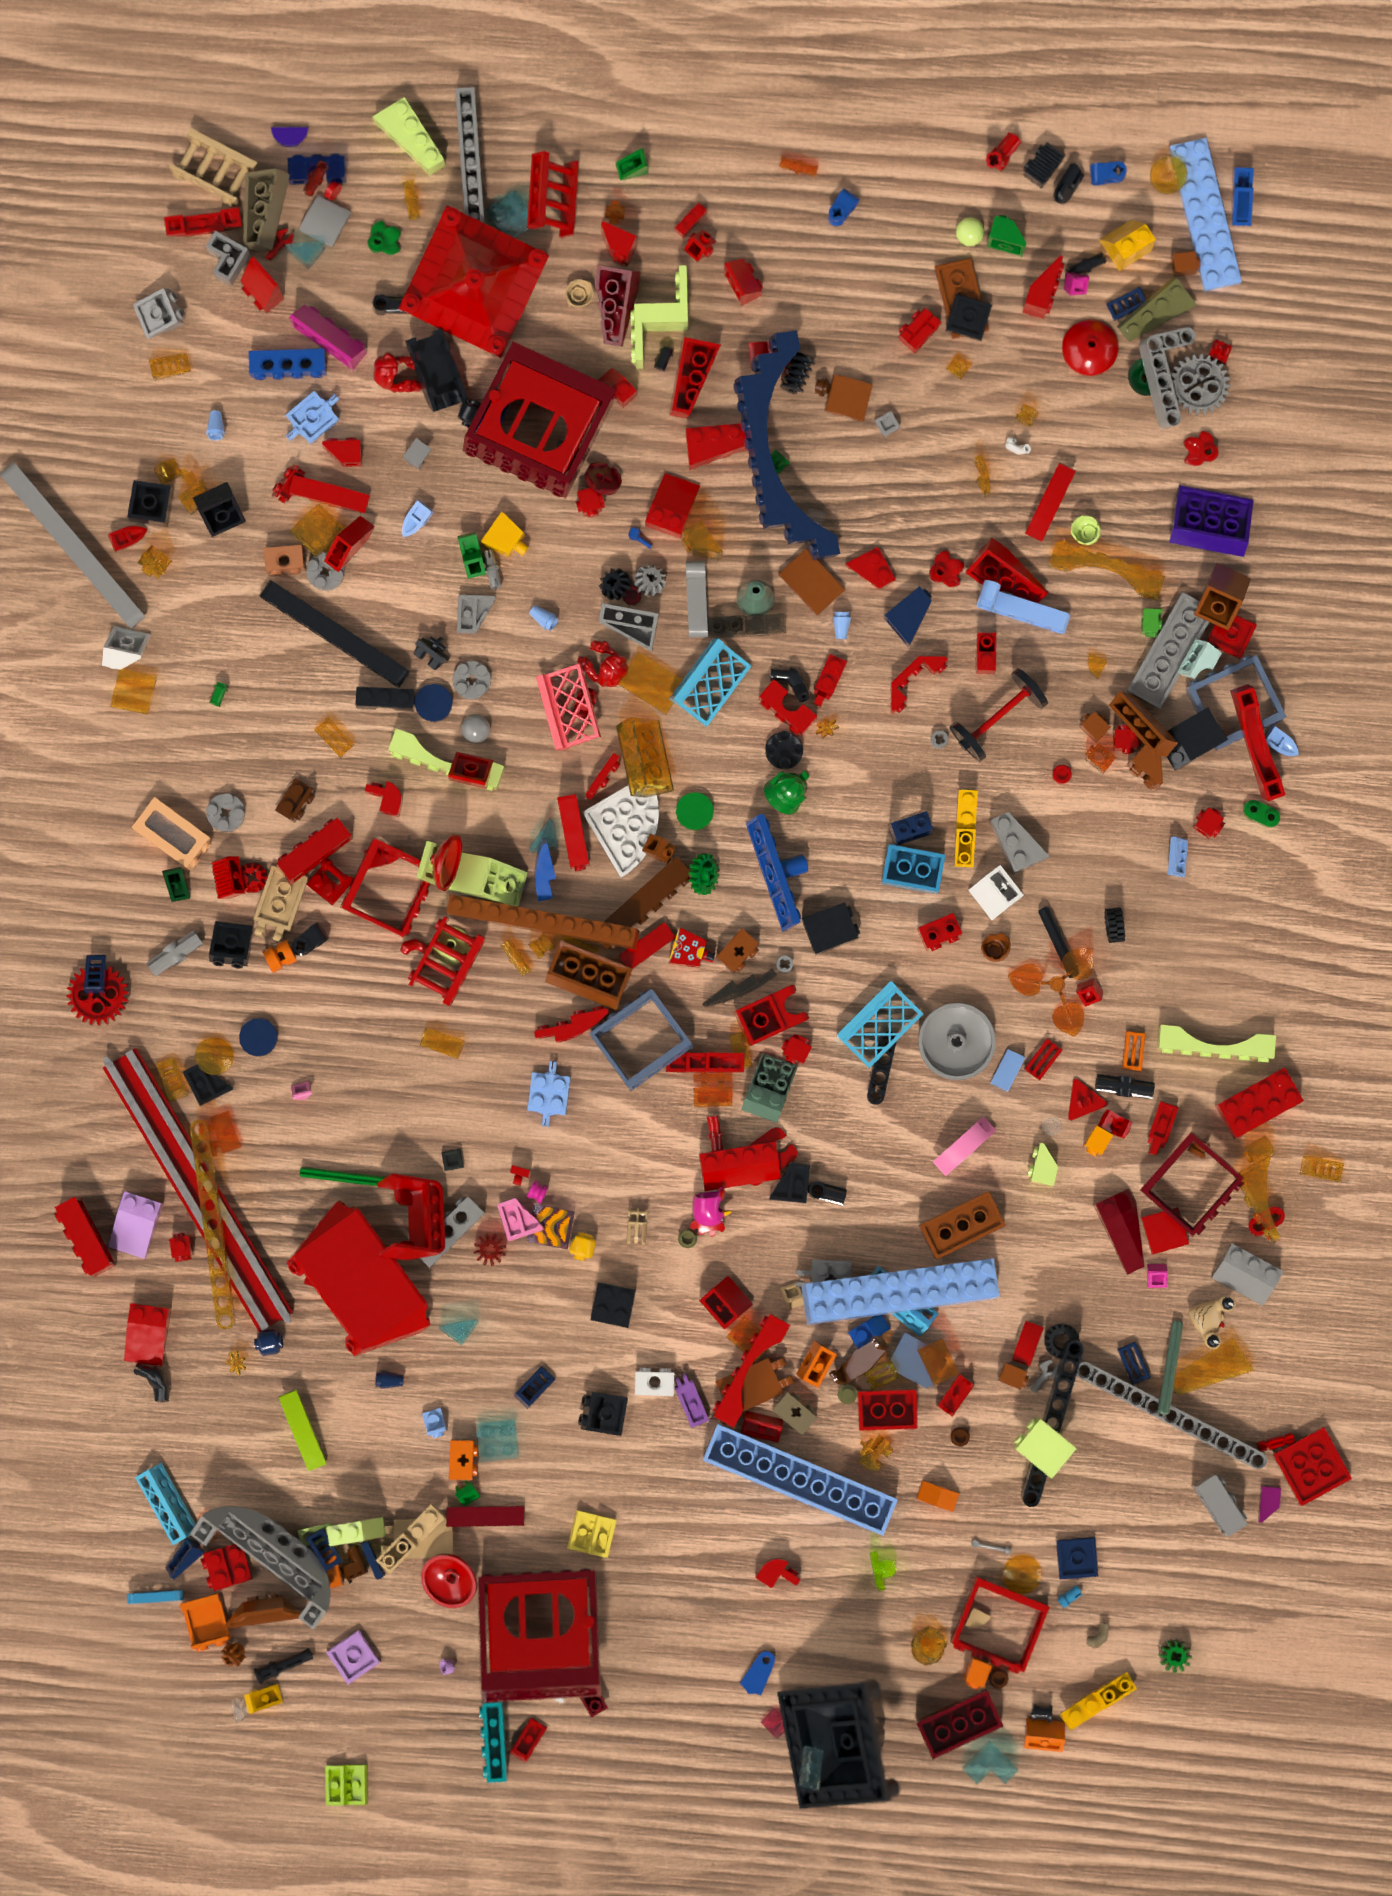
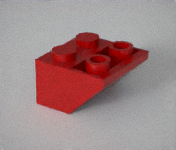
M726 1276L699 1300L724 1330L753 1305L729 1276Z

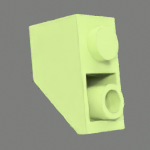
M1039 1143L1038 1147H1034L1032 1157L1035 1158L1034 1165H1030L1027 1176H1030V1181L1052 1187L1054 1186L1058 1166L1045 1144Z

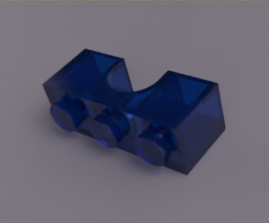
M334 153L330 154V156L313 154L311 157L293 155L288 158L290 185L309 184L310 173L317 169L323 170L326 173L328 184L334 181L347 183L346 159L341 154Z

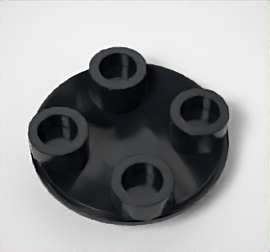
M781 731L769 738L766 743L765 754L770 764L774 767L790 769L800 762L804 749L797 736L787 731Z

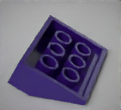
M1179 485L1169 543L1244 557L1249 543L1254 500Z

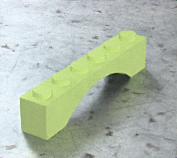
M399 729L395 730L388 749L392 753V757L402 760L403 757L407 758L411 764L417 766L424 764L428 766L427 769L434 772L441 770L446 772L445 775L448 776L452 763L438 759L427 752L413 734ZM493 762L486 790H498L505 770L503 765Z
M1160 1025L1157 1049H1162L1161 1053L1173 1054V1051H1181V1055L1192 1056V1052L1200 1053L1201 1057H1211L1212 1054L1219 1055L1221 1059H1231V1056H1236L1241 1061H1250V1058H1257V1062L1269 1063V1060L1275 1057L1276 1035L1256 1034L1238 1044L1212 1045L1195 1039L1180 1026Z

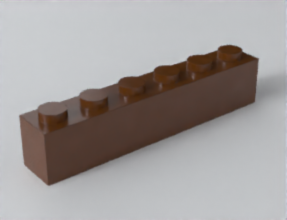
M675 857L604 922L635 927L638 923L642 925L649 919L648 914L652 911L656 913L663 906L662 902L666 898L672 899L678 893L676 889L681 885L685 887L689 883L691 875L688 872L690 870L678 857ZM600 943V945L606 951H608L609 949L613 951L615 948L618 947L614 945Z

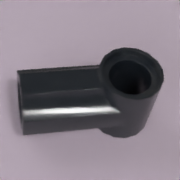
M379 294L373 299L372 307L377 315L408 314L398 309L403 297ZM382 301L386 306L380 309L376 304Z
M818 1181L808 1186V1195L811 1198L843 1206L847 1189ZM814 1185H819L822 1189L819 1196L812 1193Z

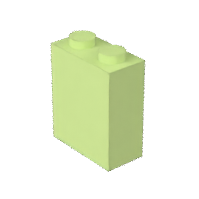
M1037 1417L1036 1420L1033 1418L1027 1425V1431L1024 1434H1019L1015 1439L1013 1447L1052 1479L1077 1448L1040 1417Z
M383 1517L327 1527L329 1546L386 1536Z

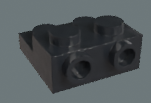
M215 921L209 950V961L215 966L231 964L236 969L248 966L253 926Z
M587 1391V1394H584L582 1397L584 1411L578 1418V1424L581 1425L580 1429L622 1436L628 1398Z

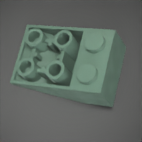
M762 1052L741 1110L777 1123L798 1065Z

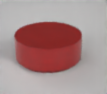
M336 181L330 183L325 190V197L330 201L334 200L341 192L342 185Z
M1058 765L1053 770L1052 777L1056 783L1066 784L1071 779L1072 772L1068 766Z

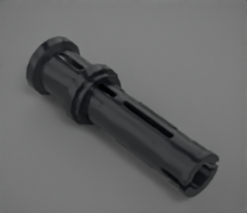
M307 1648L280 1661H270L268 1665L254 1668L256 1678L261 1685L265 1680L272 1677L277 1678L280 1675L279 1673L313 1660V1655L310 1648Z

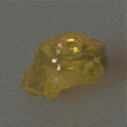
M932 1626L919 1630L911 1641L913 1657L925 1666L938 1663L944 1654V1649L947 1647L945 1637L939 1634V1631Z

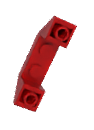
M918 656L891 682L890 712L892 714L896 711L900 713L907 706L905 704L907 698L898 688L903 689L910 682L908 679L912 675L917 676L923 670L922 665L933 675L937 672L941 674L948 667L946 665L948 658L946 656Z

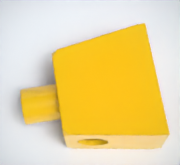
M503 512L499 514L481 540L483 546L507 557H510L514 551L524 556L529 549V546L521 542L524 538V532Z

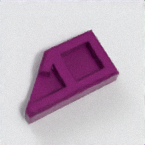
M1261 1486L1258 1522L1262 1523L1280 1508L1281 1488Z

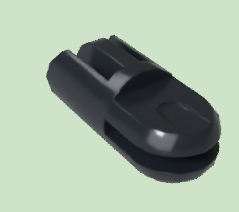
M1071 163L1060 179L1053 193L1055 202L1060 204L1067 203L1085 176L1077 164Z

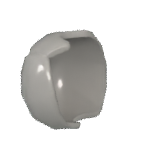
M477 714L467 716L463 719L460 726L462 736L471 743H482L491 732L488 720Z

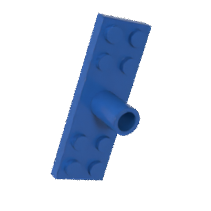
M760 814L747 822L746 827L783 932L801 923L800 912L794 904V894L789 889L786 879L807 873L808 864L802 854L779 860L775 848L776 841L771 836L769 830L770 823L764 814Z

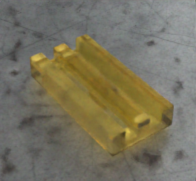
M329 717L314 729L340 758L354 746ZM328 723L347 742V747L326 726ZM324 729L333 738V740L343 749V751L340 752L327 739V737L321 732V730Z
M892 1360L882 1363L863 1374L864 1377H868L867 1383L872 1385L870 1387L871 1391L900 1377ZM889 1365L890 1369L873 1377V1372ZM889 1373H893L894 1376H891L879 1383H876L875 1380Z

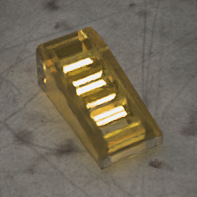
M187 353L149 360L154 381L191 372ZM181 359L184 365V368L182 369L180 368L179 360ZM172 361H175L176 370H173ZM164 363L168 364L169 371H165ZM156 365H160L161 372L157 371Z
M174 1057L156 1064L167 1097L171 1102L189 1095ZM173 1065V1069H170L165 1072L163 1071V1069ZM174 1073L176 1074L175 1076L166 1079V1076H169ZM175 1081L179 1082L177 1084L169 1086L170 1083H173Z
M1303 1156L1300 1175L1341 1183L1344 1164L1312 1156ZM1320 1163L1319 1171L1316 1173L1317 1164ZM1325 1165H1328L1326 1175H1324ZM1333 1166H1336L1334 1177H1332V1168Z

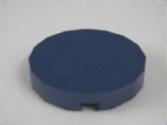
M430 684L419 690L414 704L417 713L422 719L435 723L448 717L452 710L453 701L451 694L446 688L441 685Z
M261 1018L246 1022L239 1034V1042L243 1050L255 1057L271 1053L278 1041L275 1027L269 1021Z

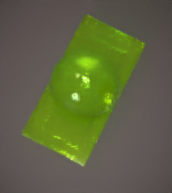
M877 1550L871 1551L869 1555L876 1588L878 1591L885 1590L883 1578L889 1579L893 1577L896 1573V1565L889 1559L879 1562Z

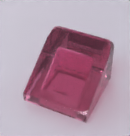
M774 1708L761 1723L778 1739L785 1731L782 1716Z

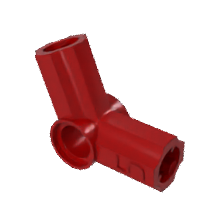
M1008 132L1001 143L986 156L987 166L991 169L996 168L1001 172L1010 161L1012 154L1020 146L1022 141L1014 133Z

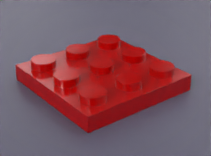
M1324 1427L1272 1454L1301 1507L1352 1479Z

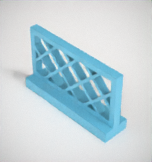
M713 638L669 700L679 705L707 727L751 668V665L728 648L722 640ZM722 649L728 653L729 661L719 662V653ZM740 662L745 666L742 672L734 674L733 663ZM729 663L731 675L721 676L720 665ZM716 665L718 676L708 678V668ZM731 677V687L723 689L722 678ZM718 679L719 690L710 691L709 680ZM705 680L707 692L697 693L696 684L699 681ZM720 692V702L712 704L710 693ZM707 694L708 705L699 706L697 695ZM688 696H694L695 707L689 708L683 703ZM709 707L710 715L705 721L700 717L699 708Z
M890 981L837 1034V1038L870 1068L924 1014ZM896 993L902 998V1006H891V998ZM880 1009H889V1020H877V1012ZM891 1009H902V1020H891ZM904 1009H913L918 1015L913 1020H904ZM867 1022H875V1033H863V1026ZM877 1022H889V1033H877ZM891 1022H902V1031L900 1033H891ZM904 1022H910V1023L904 1028ZM853 1036H861V1047H853L848 1041ZM863 1036H875V1047H864ZM877 1036H889V1044L886 1047H877ZM864 1049H875V1057L870 1062L864 1058ZM877 1049H883V1050L877 1055Z

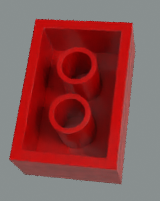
M916 1389L857 1391L859 1431L918 1429Z

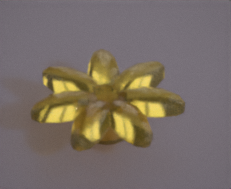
M825 718L824 724H817V727L820 729L815 733H822V739L827 735L834 736L833 730L839 729L838 725H834L837 720L833 719L829 722L828 718Z
M236 1351L234 1355L229 1352L230 1360H227L226 1364L232 1365L230 1373L236 1371L237 1375H241V1369L246 1370L243 1364L246 1358H239V1351Z

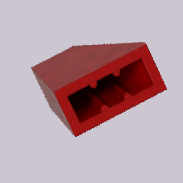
M360 515L336 536L324 562L337 572H340L367 542L375 526Z

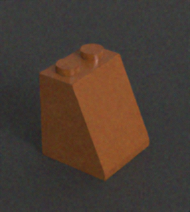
M1216 563L1194 615L1229 630L1243 603L1251 578Z

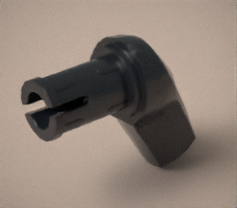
M790 667L788 670L771 669L770 681H787L800 702L809 699L810 694L807 686L796 668Z
M137 1363L135 1367H138L141 1371L134 1368V1374L148 1380L154 1391L155 1402H169V1384L164 1372L156 1366L150 1368Z

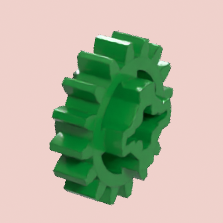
M707 853L697 854L696 858L692 859L693 865L690 864V872H688L691 875L689 882H692L691 889H694V893H698V895L711 894V890H715L714 884H718L719 873H717L719 866H716L717 860L714 859V855Z

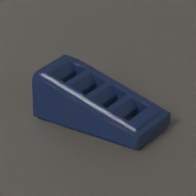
M1138 287L1107 303L1106 306L1113 320L1116 321L1134 312L1147 299L1141 287ZM1136 294H1138L1141 300V303L1139 304L1137 303L1136 298L1134 296ZM1128 298H1131L1134 307L1131 308L1127 300ZM1121 301H1124L1128 310L1124 311L1120 303ZM1115 304H1117V306H1118V308H1119V310H1120V312H1121V313L1118 314V315H1117L1116 310H1115V308H1114V306H1113V305H1115Z
M87 955L84 991L86 993H105L106 955ZM91 960H101V964H91ZM91 968H101V971H91ZM91 975H100V978H91ZM90 982H100L99 985H90Z
M541 1366L515 1393L514 1397L529 1409L556 1379ZM539 1374L548 1381L546 1384L538 1377ZM534 1380L542 1386L541 1389L533 1383ZM530 1386L536 1392V1395H534L527 1387ZM523 1392L531 1398L530 1401L522 1395Z
M324 1528L306 1538L326 1572L343 1562L334 1546H328L320 1552L318 1551V1548L327 1543L329 1545L328 1535ZM324 1537V1541L317 1545L314 1544V1542ZM329 1550H332V1553H331V1554H329V1555H327L326 1557L322 1558L321 1555H323L324 1553H326V1552L329 1551ZM333 1556L337 1558L329 1564L325 1563V1561Z
M190 1538L184 1541L165 1567L172 1579L177 1578L203 1555L204 1550L200 1543Z

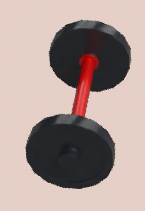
M1019 668L1014 670L1011 675L1017 686L1021 689V692L972 734L956 721L949 727L962 749L967 751L978 762L984 760L986 754L976 739L1026 696L1040 709L1048 705V700L1037 683Z

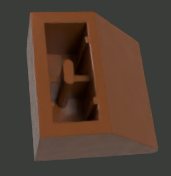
M1145 745L1127 766L1130 767L1129 771L1135 777L1140 776L1144 780L1143 783L1152 790L1154 788L1157 790L1163 783L1161 756L1153 754Z

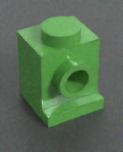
M1143 608L1141 612V634H1145V637L1148 638L1157 637V632L1162 627V618H1159V616L1163 613V609Z

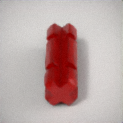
M1287 1433L1284 1436L1280 1435L1266 1439V1441H1259L1256 1443L1257 1449L1260 1452H1264L1267 1449L1271 1450L1285 1446L1286 1443L1292 1444L1295 1442L1293 1433Z

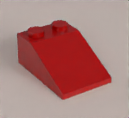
M252 257L240 280L243 286L241 290L247 297L251 295L255 300L253 304L259 311L263 309L267 314L284 299L278 284L260 263Z
M665 473L645 520V526L681 539L700 485Z
M130 1303L124 1361L163 1366L171 1309Z

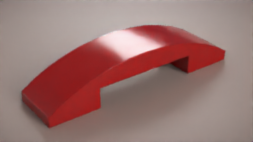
M239 207L222 209L220 212L164 217L166 236L172 237L212 234L215 231L223 232L242 227Z

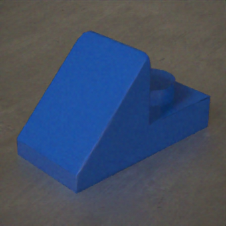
M877 1315L849 1331L848 1334L859 1349L869 1343L873 1336H881L891 1328L883 1315Z

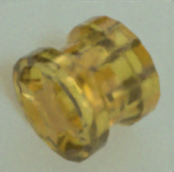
M1023 404L1021 412L1016 415L1015 419L1027 427H1032L1033 420L1038 417L1039 413L1032 407Z

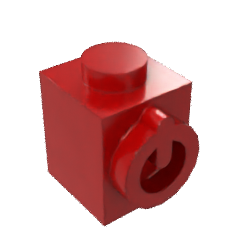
M591 488L577 491L579 501H576L578 512L583 513V517H596L599 515V512H602V508H605L602 494L595 492Z
M1127 725L1117 726V729L1113 731V751H1122V754H1133L1138 749V745H1141L1139 737Z
M1208 807L1206 811L1202 809L1195 819L1198 822L1193 828L1209 839L1211 836L1215 838L1226 823L1223 822L1224 818L1221 817L1222 813Z
M796 1034L793 1037L791 1036L790 1040L786 1039L781 1048L784 1050L785 1060L792 1064L798 1062L803 1065L812 1048L810 1046L811 1041Z
M185 1233L173 1234L174 1238L169 1239L172 1258H175V1262L192 1260L191 1256L194 1253L191 1236H185Z

